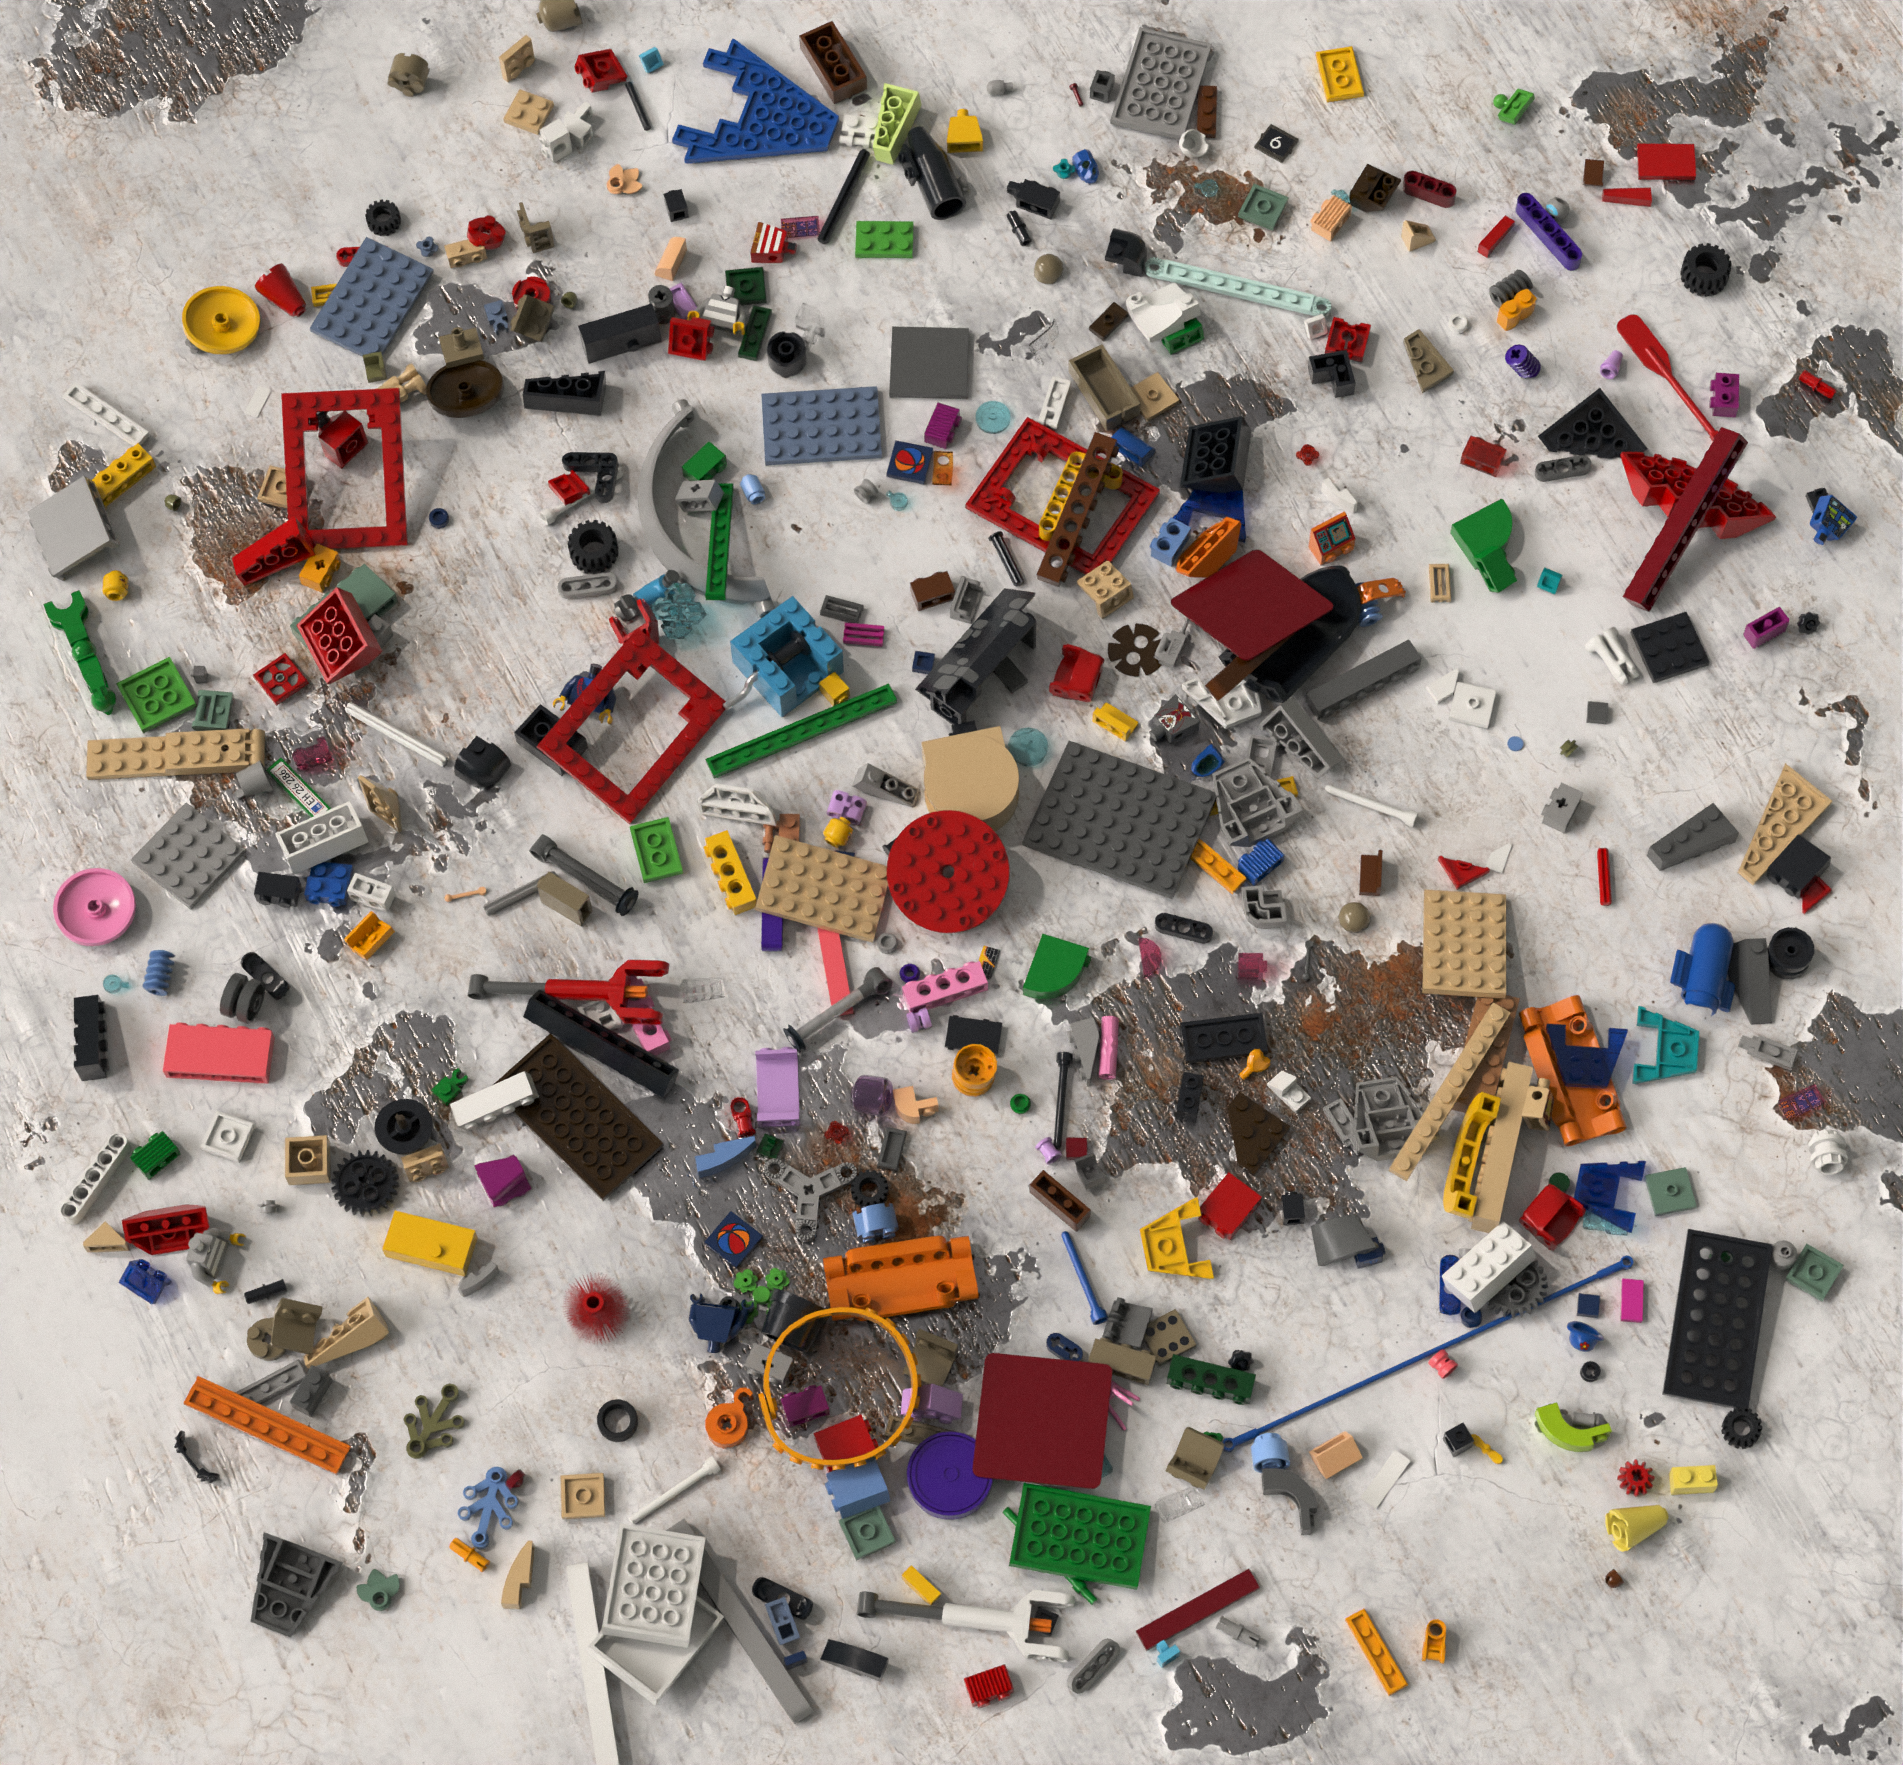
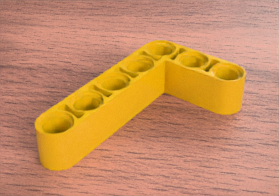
M1073 452L1066 462L1039 522V536L1045 541H1050L1086 455L1085 453ZM1110 463L1112 465L1109 476L1105 475L1103 482L1105 483L1104 487L1114 490L1122 485L1123 472L1119 466ZM1092 471L1089 473L1088 476L1090 478H1096L1099 475V473ZM1110 476H1116L1118 478L1112 479L1110 478ZM1059 495H1065L1067 497L1061 498L1059 497ZM1052 511H1058L1059 513H1058V514H1053V513H1051V512H1052ZM1045 527H1050V528H1052V529H1051V530H1045L1044 528H1045Z

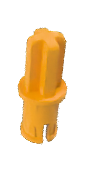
M454 1538L450 1543L449 1548L464 1558V1562L468 1561L479 1569L480 1572H483L487 1568L486 1565H489L490 1561L476 1552V1548L469 1547L458 1538Z

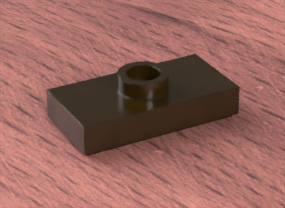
M1113 302L1089 326V331L1104 341L1129 316V313Z

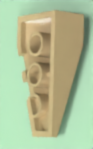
M360 775L358 780L369 811L400 833L402 825L398 794L392 788L387 789L383 785Z
M369 1297L353 1307L346 1314L348 1318L341 1325L337 1323L332 1328L333 1331L328 1338H321L313 1346V1351L310 1355L305 1354L303 1356L308 1369L311 1365L317 1366L371 1346L386 1337L389 1333L387 1324Z

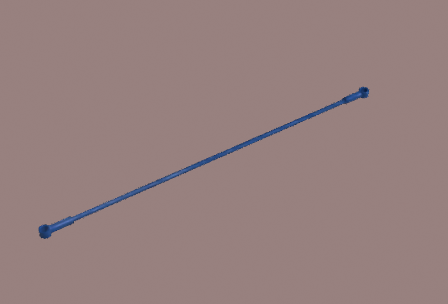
M1628 1255L1623 1256L1619 1262L1597 1271V1274L1544 1297V1302H1537V1304L1540 1306L1598 1278H1605L1622 1269L1629 1270L1633 1265V1259ZM1628 1260L1630 1265H1624L1623 1261ZM1511 1313L1507 1314L1506 1317L1498 1318L1263 1427L1254 1428L1233 1439L1225 1438L1223 1440L1224 1446L1226 1442L1232 1443L1233 1446L1231 1448L1225 1446L1224 1451L1232 1452L1236 1446L1259 1436L1262 1432L1512 1318Z

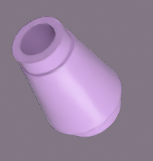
M1614 350L1601 364L1600 373L1603 377L1613 379L1618 375L1623 354L1620 351Z

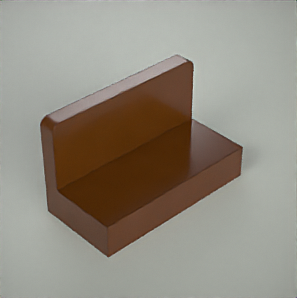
M1378 850V855H1361L1359 895L1380 896L1383 850Z

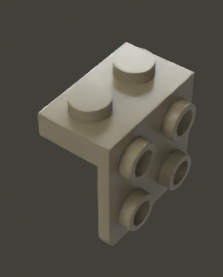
M1187 1427L1184 1430L1175 1455L1166 1468V1472L1175 1478L1189 1482L1196 1488L1205 1490L1212 1479L1225 1446L1222 1442L1191 1427Z

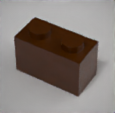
M948 571L936 572L932 576L917 578L910 582V592L918 611L953 601L955 589Z

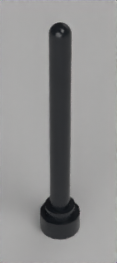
M1058 1052L1056 1056V1062L1058 1067H1060L1053 1142L1056 1149H1060L1062 1146L1067 1074L1070 1064L1073 1063V1054L1069 1052Z

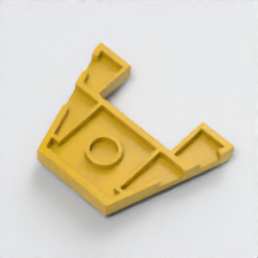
M1198 1197L1191 1199L1139 1229L1148 1271L1209 1279L1214 1278L1210 1259L1188 1263L1180 1220L1201 1216Z

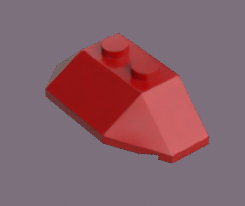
M185 1204L144 1211L123 1219L122 1225L125 1241L150 1255L189 1249V1241L196 1233L203 1234L209 1228L206 1206Z

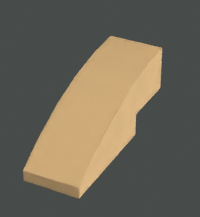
M527 1541L509 1570L501 1599V1605L505 1609H521L522 1588H531L535 1549L533 1541Z

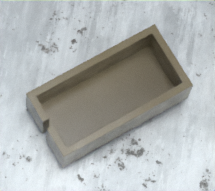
M1103 344L1069 360V374L1106 431L1120 425L1122 420L1126 422L1140 415L1141 403Z

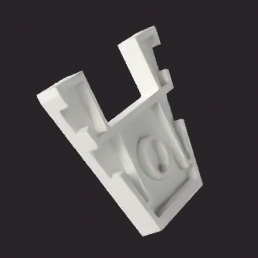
M1199 677L1182 684V689L1225 729L1259 717L1262 713L1259 694L1247 688L1245 680H1242L1219 701L1211 693H1207Z

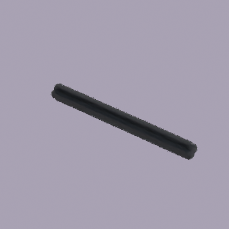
M866 149L859 151L817 238L822 244L828 243L869 159L870 152Z

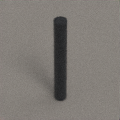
M629 81L625 84L644 130L648 131L651 129L650 123L632 82Z

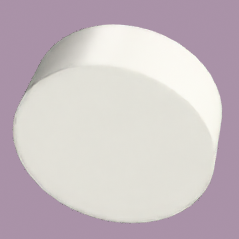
M1454 314L1450 317L1448 327L1451 332L1461 334L1467 330L1468 320L1464 315Z

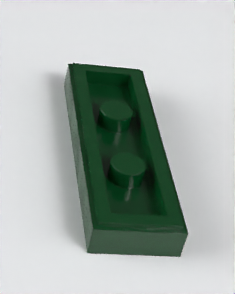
M753 305L738 352L739 358L757 361L771 318L772 309Z

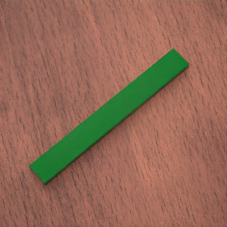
M718 483L724 494L717 510H713L711 515L706 600H726L733 483Z

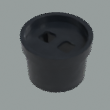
M773 1288L769 1299L771 1304L761 1333L777 1341L791 1324L808 1314L825 1309L802 1297ZM830 1316L805 1323L788 1335L782 1344L808 1353L821 1326L826 1324Z

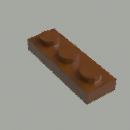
M1200 85L1198 89L1197 130L1206 135V138H1216L1217 86Z

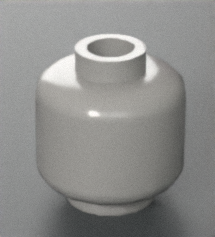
M1785 1240L1774 1243L1770 1265L1779 1271L1790 1269L1798 1255L1795 1246Z

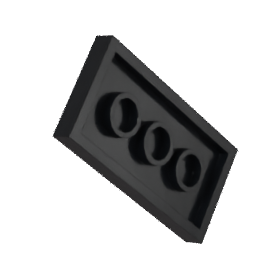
M1262 1013L1180 1023L1186 1064L1246 1057L1254 1049H1260L1263 1054H1268Z

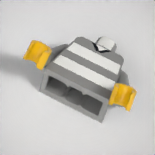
M724 286L722 295L713 293L710 298L704 300L694 311L688 313L687 320H691L692 317L711 320V326H714L716 330L738 334V331H741L742 335H744L747 316L739 300L733 298L735 289L730 286Z
M218 1228L205 1230L203 1234L196 1233L189 1241L188 1245L190 1248L186 1257V1261L191 1267L193 1278L208 1287L212 1286L215 1294L226 1293L221 1289V1286L228 1287L229 1283L227 1281L216 1282L214 1280L217 1278L228 1248V1240H230L232 1245L243 1246L244 1244L238 1242V1237H246L244 1234H230L229 1231Z

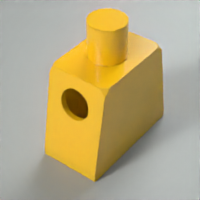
M959 109L957 117H951L949 121L947 153L983 151V138L977 117L969 116L967 109Z

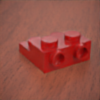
M612 49L580 54L574 66L575 72L583 77L584 87L589 88L591 93L608 90L610 84L625 82L628 77Z
M672 317L670 320L668 354L706 361L708 354H712L713 343L710 342V338H713L715 327L711 326V320L692 317L690 321Z

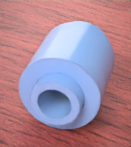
M752 474L744 476L740 486L747 500L751 504L762 502L765 499V491L758 477Z

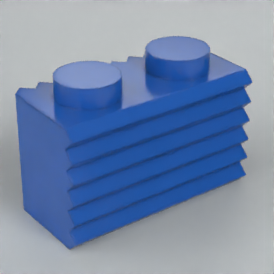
M1266 839L1264 842L1259 841L1251 853L1243 854L1238 860V871L1253 886L1284 862L1285 855L1269 839Z

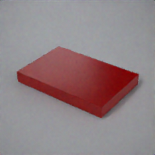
M1637 143L1638 180H1695L1694 144Z

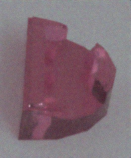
M1138 938L1143 976L1145 978L1153 975L1160 966L1161 952L1154 941L1147 938Z

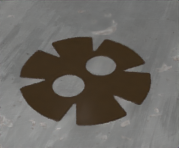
M1139 623L1135 624L1134 634L1129 625L1121 627L1112 635L1120 644L1108 643V657L1110 661L1122 659L1115 668L1128 676L1138 677L1140 666L1145 675L1155 672L1162 665L1154 658L1161 639L1152 641L1159 632L1151 626ZM1137 636H1145L1148 644L1144 648H1138L1134 644V639ZM1128 653H1138L1140 661L1137 664H1129L1126 660Z

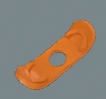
M1396 578L1368 581L1357 587L1360 594V604L1393 596H1402L1404 598L1406 591L1402 588L1401 582H1398L1399 580ZM1379 585L1386 586L1388 592H1382L1379 589Z

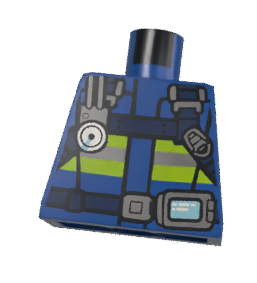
M1833 495L1820 496L1810 520V526L1817 531L1813 540L1819 545H1824L1826 540L1840 539L1855 522L1857 516Z

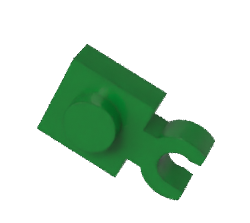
M459 1068L453 1071L451 1079L445 1076L431 1090L446 1106L461 1092L458 1086L466 1084L469 1080L467 1075L462 1079L457 1078L461 1073Z

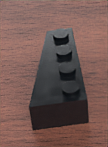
M598 371V374L589 375V372L581 373V376L572 377L561 375L560 378L553 379L551 376L525 379L523 389L524 409L601 416L607 385L605 371Z
M99 995L74 998V1023L78 1025V1027L74 1028L75 1042L78 1044L74 1045V1055L76 1056L74 1068L82 1081L107 1078L106 1071H109V1060L105 1057V1052L108 1051L107 1039H104V1033L107 1032L106 1020H103V1014L106 1013V1005Z

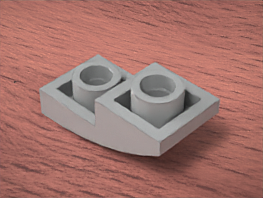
M490 1261L488 1265L485 1264L481 1267L478 1277L472 1272L468 1276H464L458 1285L460 1295L463 1297L468 1296L487 1285L500 1272L498 1266Z

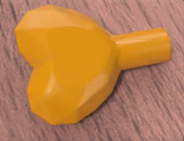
M1254 1049L1248 1056L1247 1067L1238 1075L1245 1080L1252 1072L1258 1073L1266 1070L1270 1066L1271 1060L1265 1057L1260 1049Z

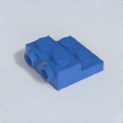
M323 862L311 867L304 893L306 901L312 904L328 903L331 906L347 905V889L351 883L353 866Z

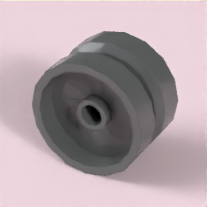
M234 973L228 980L221 997V1015L229 1018L236 1016L238 1021L251 1024L262 1006L265 995V983L257 979L249 981L246 975Z

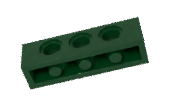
M1173 1354L1166 1384H1169L1173 1389L1182 1390V1388H1185L1197 1395L1205 1393L1212 1395L1211 1397L1217 1400H1224L1226 1398L1232 1400L1235 1404L1245 1405V1403L1250 1404L1256 1374ZM1188 1372H1191L1196 1377L1192 1380H1188L1185 1378L1184 1375ZM1209 1377L1214 1378L1216 1383L1209 1385L1205 1382V1379ZM1234 1383L1237 1385V1388L1229 1390L1226 1384Z

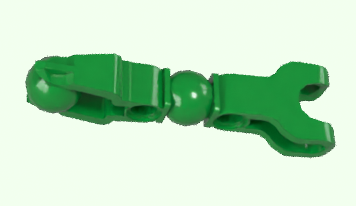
M80 590L71 593L72 603L66 609L56 608L52 601L43 604L52 627L64 631L72 648V657L78 663L82 676L92 694V706L97 711L103 712L106 715L112 714L113 707L116 704V695L109 689L108 682L96 656V647L90 641L84 623L88 618L89 610Z

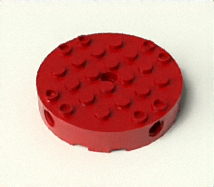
M942 810L931 812L911 822L896 838L887 861L888 887L898 908L915 924L939 933L964 932L987 921L1001 905L1006 896L1010 881L1009 858L999 836L979 818L960 811ZM948 866L954 869V875L950 878H946L943 875L944 868Z

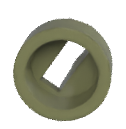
M572 291L566 292L561 298V303L569 309L574 308L578 301L576 294Z
M173 494L168 495L164 500L165 506L172 511L178 510L182 501L181 497Z

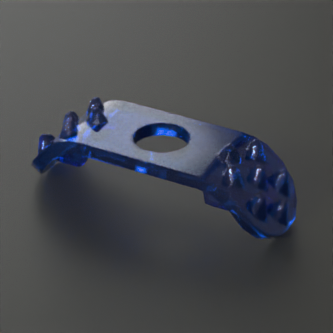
M1446 1255L1440 1260L1439 1311L1449 1316L1457 1315L1461 1312V1301L1455 1295L1444 1291L1445 1283L1442 1275L1460 1260L1455 1255Z

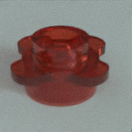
M1305 444L1300 451L1296 452V458L1301 459L1306 466H1310L1314 459L1319 458V452L1313 446Z
M832 1121L824 1136L826 1139H831L839 1145L843 1143V1138L848 1134L849 1129L837 1121Z

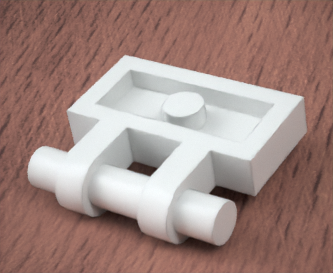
M844 114L842 134L848 136L840 135L839 143L847 144V146L861 145L863 148L873 147L874 139L871 138L875 137L878 118Z
M590 1001L577 1007L580 1013L601 1024L600 1021L612 1017L613 1021L603 1025L610 1030L615 1028L618 1030L623 1028L625 1024L606 1001Z

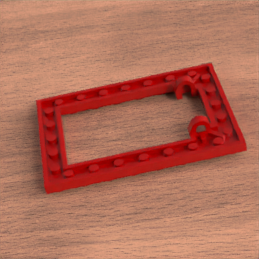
M400 388L281 393L288 520L294 516L298 519L311 537L314 548L316 544L329 549L408 545ZM367 410L369 417L368 429H381L386 526L309 530L304 432H318L319 421L317 412Z
M1027 417L969 498L965 508L1041 551L1046 552L1050 541L1041 539L1038 524L1010 509L1016 497L1004 485L1026 454L1032 456L1035 452L1038 455V461L1041 463L1048 453L1067 462L1073 452L1086 454L1087 449ZM1096 456V458L1104 460V458ZM1122 469V485L1117 490L1128 495L1131 499L1094 553L1091 554L1076 546L1074 554H1076L1075 560L1069 566L1086 575L1106 561L1112 564L1160 494L1159 488ZM1110 476V478L1112 479L1118 478L1116 476ZM1063 542L1059 548L1063 550L1068 549L1070 544Z
M637 627L537 745V748L630 824L725 711L723 704L726 701ZM651 666L689 698V701L678 713L688 724L627 795L566 743L626 672L638 680L648 667Z

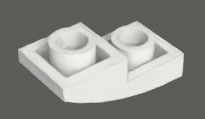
M1329 478L1322 481L1321 492L1331 502L1347 512H1356L1358 500L1353 493L1350 494L1347 489L1340 492L1338 485L1332 483Z

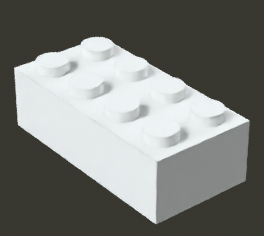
M350 801L275 833L294 875L368 843L362 824Z
M1502 1221L1442 1275L1446 1289L1476 1313L1535 1260L1536 1255L1532 1245Z

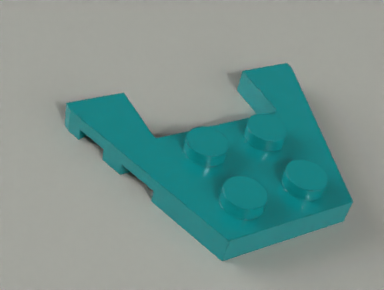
M1638 1006L1636 1026L1658 1029L1656 1064L1652 1066L1634 1063L1632 1084L1696 1073L1699 1031L1677 1021L1668 1020L1659 1013H1652L1646 1010L1645 1007Z

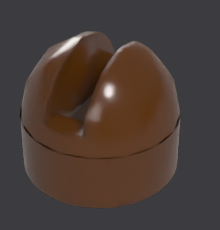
M1615 1569L1608 1572L1605 1577L1606 1584L1611 1588H1617L1624 1583Z

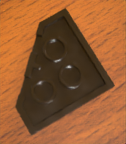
M1239 1092L1227 1107L1236 1162L1239 1167L1255 1176L1290 1130V1126Z

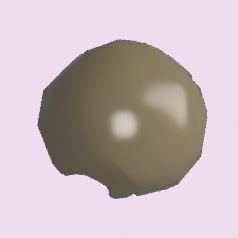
M1053 254L1040 256L1034 266V277L1041 283L1054 284L1062 276L1063 262Z
M1350 902L1341 908L1338 919L1341 927L1346 931L1358 933L1369 927L1371 917L1368 909L1362 903Z

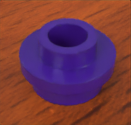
M906 964L900 969V978L903 982L918 981L920 970L916 965ZM908 972H912L914 975L912 977H908L906 974Z

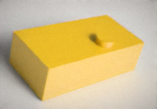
M395 1210L382 1250L385 1257L466 1276L478 1237L476 1231Z

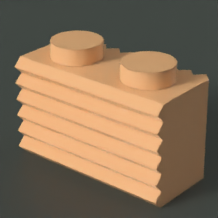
M1335 195L1330 200L1326 199L1321 206L1322 210L1320 213H1315L1311 219V231L1329 241H1332L1336 233L1342 228L1352 211L1351 204L1342 201V199Z

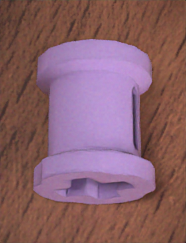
M1051 1137L1044 1138L1035 1146L1037 1151L1040 1150L1045 1157L1047 1165L1055 1162L1062 1156L1061 1151H1057L1052 1144Z

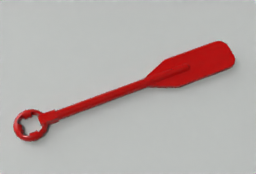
M1631 314L1618 321L1617 331L1642 364L1670 383L1713 441L1718 431L1713 428L1673 376L1667 351L1638 315Z

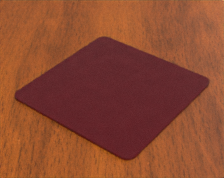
M1261 550L1250 551L1171 599V605L1242 660L1255 658L1333 609V604Z
M1000 1353L988 1354L985 1358L972 1468L974 1475L980 1478L1088 1489L1099 1487L1102 1478L1112 1381L1111 1367L1101 1363Z

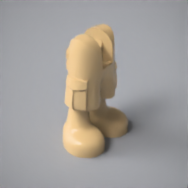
M411 363L406 366L405 371L398 378L393 376L376 389L400 388V401L404 402L409 397L408 393L415 390L426 395L427 386Z

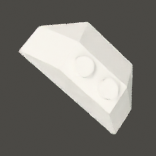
M714 784L697 800V806L702 815L773 826L777 824L773 809L762 793L757 790Z

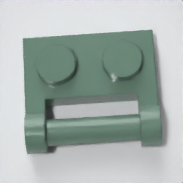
M199 690L197 696L199 701L195 721L192 722V729L196 731L228 730L234 698L233 693ZM211 699L208 720L203 721L206 702Z

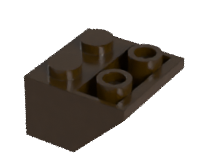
M1367 164L1350 191L1348 204L1364 212L1384 210L1400 184L1401 179Z

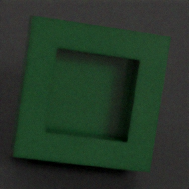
M765 1133L756 1153L768 1159H777L784 1141Z

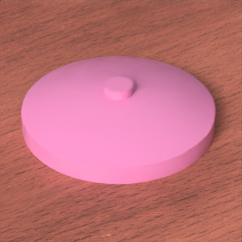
M103 868L86 869L72 875L57 891L53 904L54 918L61 932L71 941L84 946H100L119 938L131 925L136 911V900L129 883L118 873Z

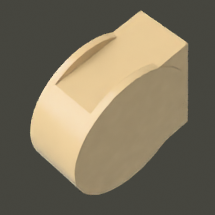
M1000 726L921 742L922 759L925 768V803L929 813L942 810L965 812L985 822L994 832L1002 828L1012 818L1019 800V772L1014 757L1005 748Z

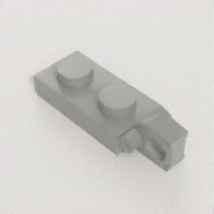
M1742 1035L1738 1047L1748 1050L1747 1054L1790 1071L1793 1068L1799 1051L1760 1035L1759 1037L1753 1036V1038Z
M1340 1098L1323 1107V1112L1342 1143L1346 1147L1351 1146L1357 1156L1361 1152H1359L1353 1137L1354 1118Z

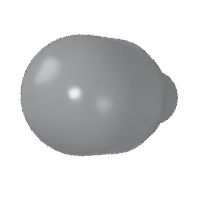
M992 80L987 84V92L990 95H1002L1005 93V90H1013V83H1004V80Z

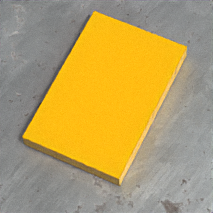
M1353 46L1316 52L1315 56L1327 102L1364 97Z

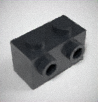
M258 872L254 896L256 901L262 905L278 904L284 908H289L290 906L297 907L301 882L297 876Z

